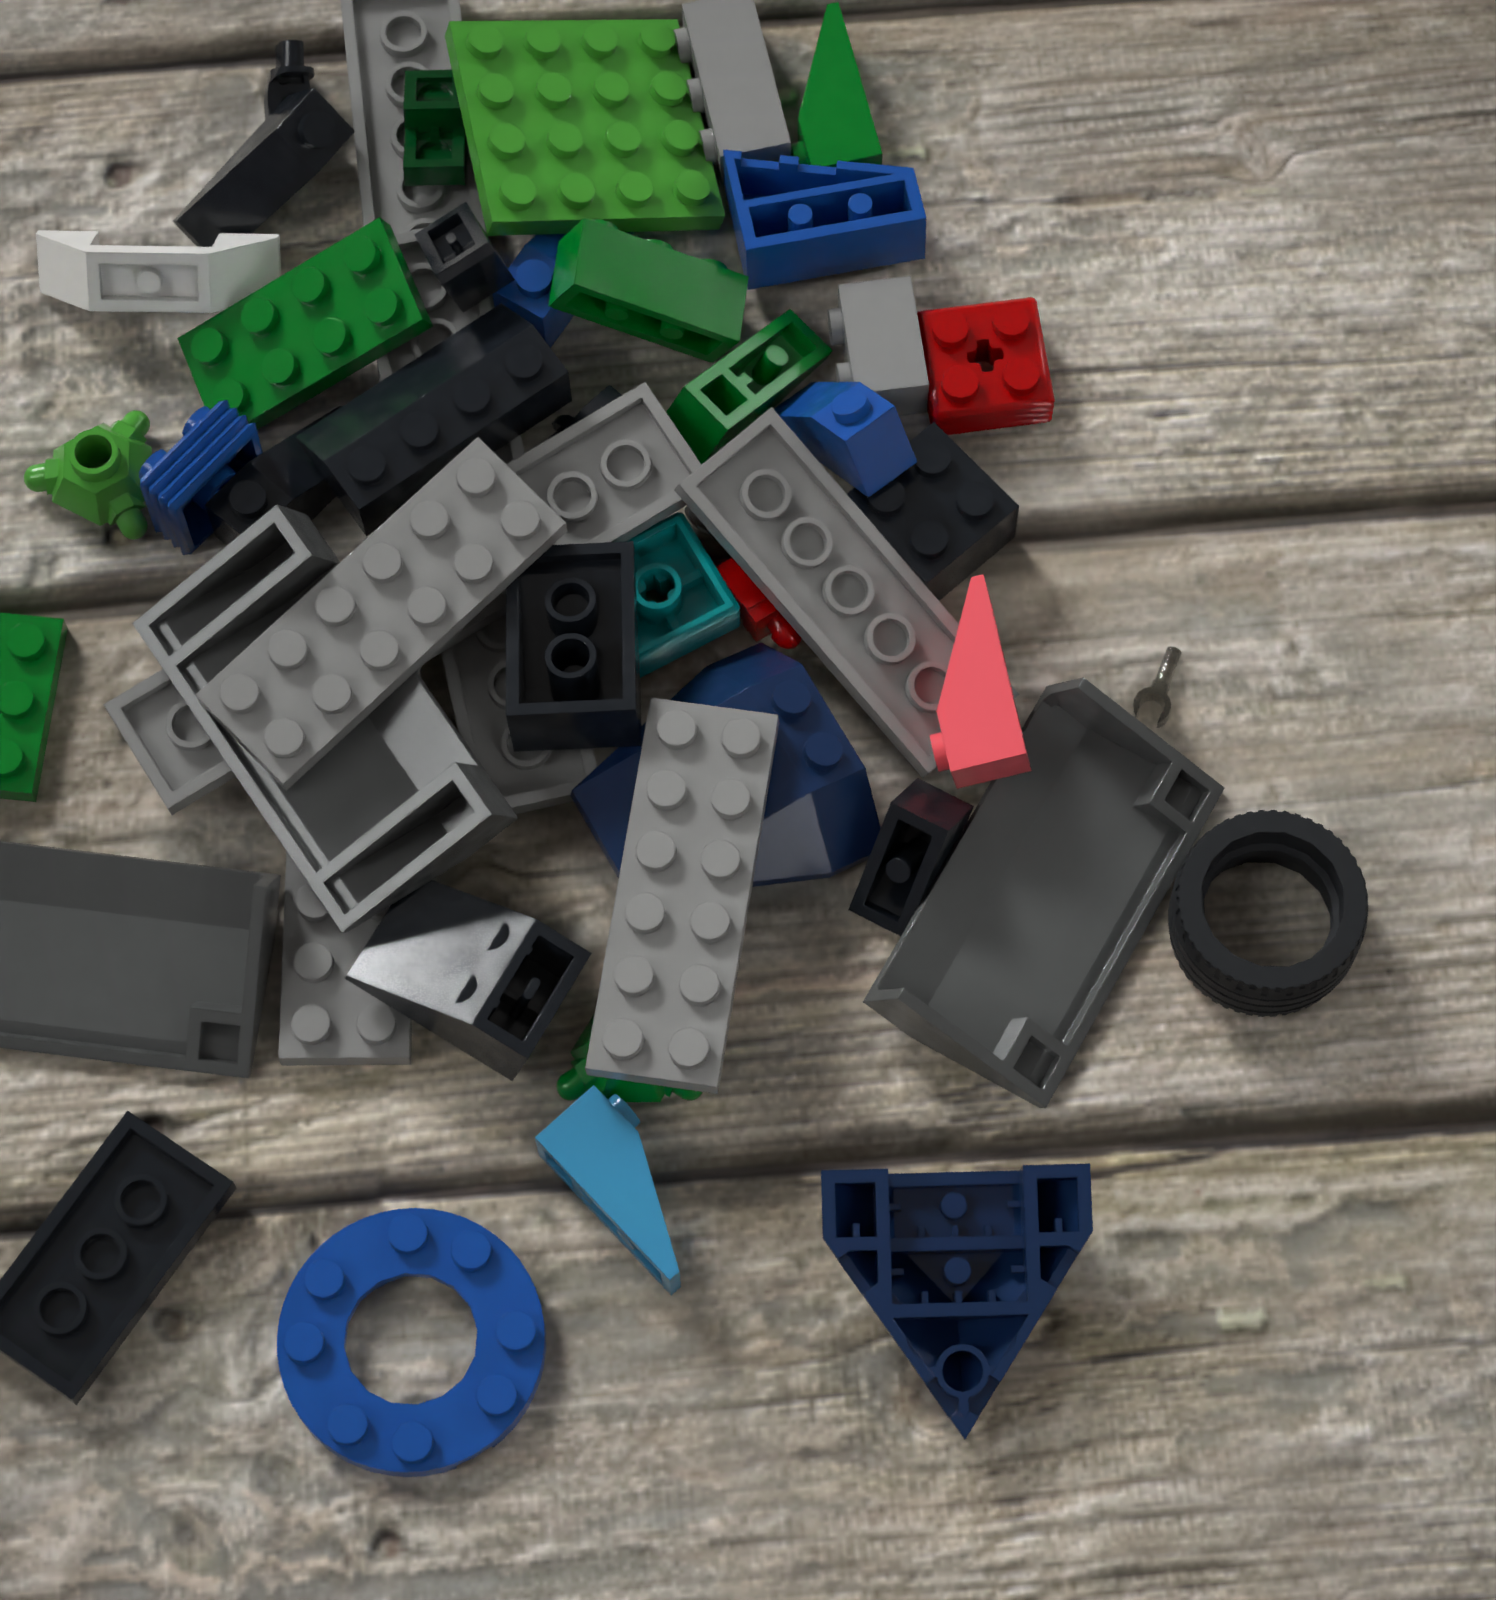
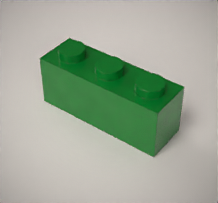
M583 218L558 241L548 307L713 363L740 342L749 276L729 270L724 263L718 260L699 259L676 251L667 242L657 239L645 240L620 231L611 222Z

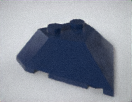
M1090 1164L1023 1165L1020 1170L897 1174H888V1169L821 1170L822 1235L824 1242L965 1440L1093 1232Z

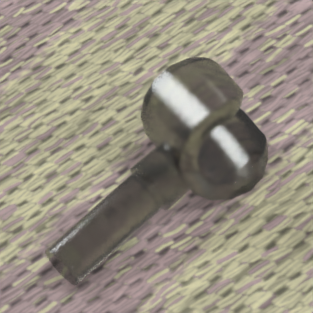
M1167 647L1151 686L1139 691L1134 698L1132 715L1136 719L1139 714V708L1144 702L1155 701L1161 705L1163 712L1160 714L1157 728L1164 726L1169 720L1171 701L1167 694L1182 654L1178 648Z

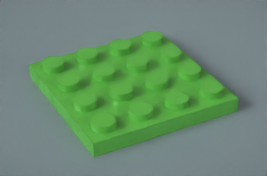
M678 19L449 21L445 40L487 236L567 234L583 218L611 222L623 232L720 229L725 213L712 161H706L699 131L704 130L700 112H693L686 80L692 79L688 63H681L673 30L679 29Z

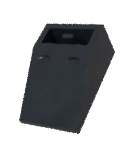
M431 880L390 906L345 979L513 1081L530 1057L592 953L533 917Z

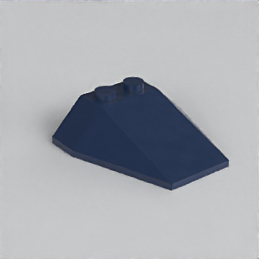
M760 642L706 666L670 699L673 701L779 715V728L752 887L830 878L869 859L881 827L866 768L801 663ZM646 722L641 726L642 744H643V738H644V733H645ZM642 746L618 747L572 789L570 795L618 879Z

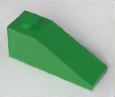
M839 2L827 4L798 115V142L791 143V156L799 157V164L836 167L837 161L882 165L883 153Z
M789 309L686 384L666 413L702 465L768 409L774 408L821 365L833 350Z

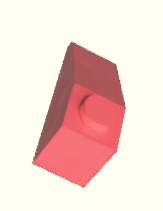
M984 574L971 577L936 711L941 732L930 735L938 772L950 770L957 789L1032 771Z

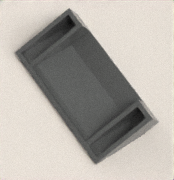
M275 505L132 624L342 933H347L470 857L516 821L518 817L417 672L413 673L287 791L198 702L195 696L197 692L340 563L307 514Z

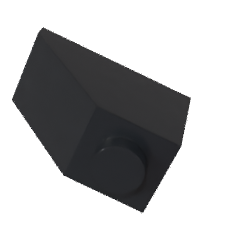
M919 778L913 781L890 803L848 910L901 937L967 824L974 806Z

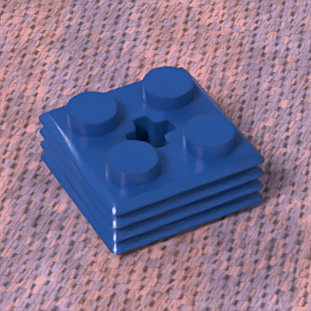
M228 400L219 401L212 409L204 406L195 411L183 428L184 436L168 452L164 449L154 452L144 462L139 471L140 488L156 533L162 532L165 540L171 539L173 547H180L182 555L192 554L213 533L205 504L247 462L263 453L256 424H248L246 415L239 416L238 409L230 408Z

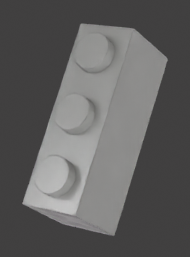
M699 0L682 4L683 28L673 30L681 63H690L694 78L686 80L693 112H700L704 117L706 129L700 130L699 135L706 161H712V164L716 165L720 184L723 187L725 186L723 150L742 151V158L779 162L780 155L791 156V140L754 0Z

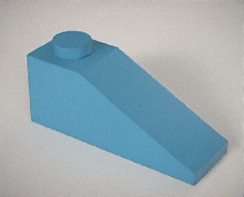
M593 1085L535 1137L538 1155L672 1296L681 1287L680 1271L640 1135L635 1129L640 1124V1120L629 1105L617 1094H613L607 1099Z

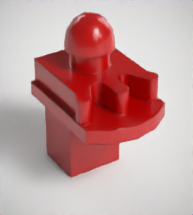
M730 558L716 567L740 606V618L743 620V625L754 640L758 642L772 633L771 639L779 647L788 650L796 648L802 638L736 561Z

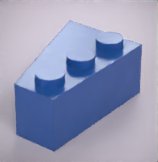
M723 150L725 194L744 275L749 276L747 290L925 259L927 218L914 168L837 161L836 167L799 164V157L780 155L779 162L745 159L742 158V151Z

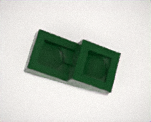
M452 70L405 71L403 103L405 123L403 173L405 186L465 185L466 134Z

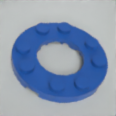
M424 1208L396 1209L365 1217L346 1226L321 1244L307 1259L293 1280L282 1306L277 1332V1358L284 1389L306 1428L323 1446L341 1459L373 1473L397 1477H421L444 1473L456 1469L457 1465L476 1457L491 1446L494 1448L515 1428L531 1404L541 1380L546 1353V1328L541 1303L530 1275L519 1258L502 1240L483 1226L450 1212ZM403 1277L432 1278L454 1289L470 1307L477 1327L475 1357L463 1379L443 1396L420 1404L391 1403L367 1391L352 1373L345 1350L348 1324L359 1303L375 1289Z

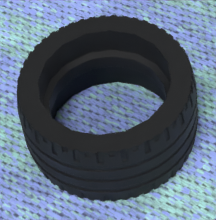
M1288 811L1246 812V814H1238L1232 819L1228 818L1220 824L1218 823L1211 831L1205 833L1189 851L1180 866L1173 886L1168 909V927L1171 945L1176 960L1179 961L1180 968L1203 995L1210 997L1216 1004L1219 1003L1224 1008L1233 1009L1237 1013L1242 1012L1250 1016L1254 1014L1258 1015V1017H1274L1279 1014L1283 1016L1292 1012H1298L1304 1007L1306 1009L1312 1004L1317 1003L1329 994L1346 976L1365 936L1368 921V893L1360 866H1357L1356 858L1352 856L1350 849L1343 845V841L1333 835L1332 831L1326 830L1322 824H1317L1308 817L1303 818L1300 814L1295 813L1294 815ZM1244 863H1275L1300 873L1320 892L1330 913V932L1324 946L1312 958L1291 966H1260L1233 955L1213 936L1205 918L1204 899L1211 882L1221 872Z

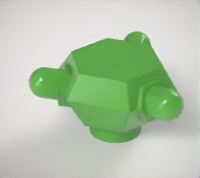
M134 410L128 412L121 421L117 420L111 426L102 423L92 429L79 433L72 440L54 449L53 458L46 459L45 463L28 467L24 473L25 485L34 492L47 491V495L52 494L53 503L99 526L107 522L110 526L116 523L126 538L131 540L142 538L147 532L148 523L141 512V509L146 506L143 503L145 500L140 488L139 471L144 462L152 455V447L145 444L147 439L144 437L150 428L148 416L142 411Z

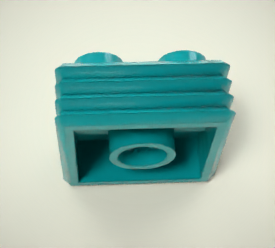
M677 512L628 540L634 542L640 678L740 626V606L683 513ZM655 589L660 596L668 594V600L661 603H656L655 601L648 602L647 592Z

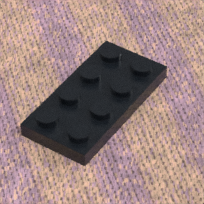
M127 1110L0 1279V1352L77 1405L237 1189L234 1182Z

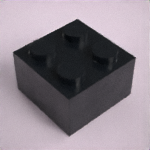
M933 422L910 441L917 463L870 497H867L855 487L847 495L940 601L1015 538L1019 505Z

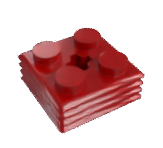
M1027 297L932 309L917 313L929 381L927 408L930 424L934 422L947 435L1046 423L1052 420L1055 398L1035 298ZM976 362H989L990 365H993V371L982 372L980 364Z

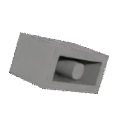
M911 276L838 285L837 308L827 310L831 345H842L845 358L844 363H836L837 382H861L895 405L899 416L927 412L929 381Z

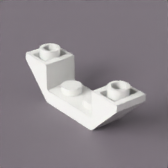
M38 230L36 233L40 293L88 311L214 313L227 309L281 276L280 234L219 233L212 247L99 245L98 231Z

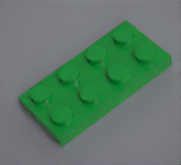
M379 217L177 339L204 406L212 409L219 401L228 400L230 408H237L239 416L246 415L248 424L255 423L258 430L432 328L433 324L391 225Z

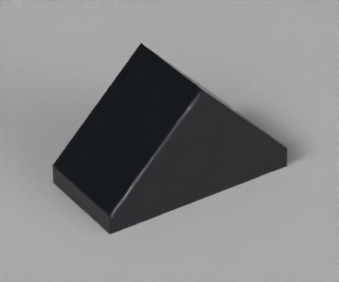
M464 202L414 234L435 276L463 313L515 280L467 202Z

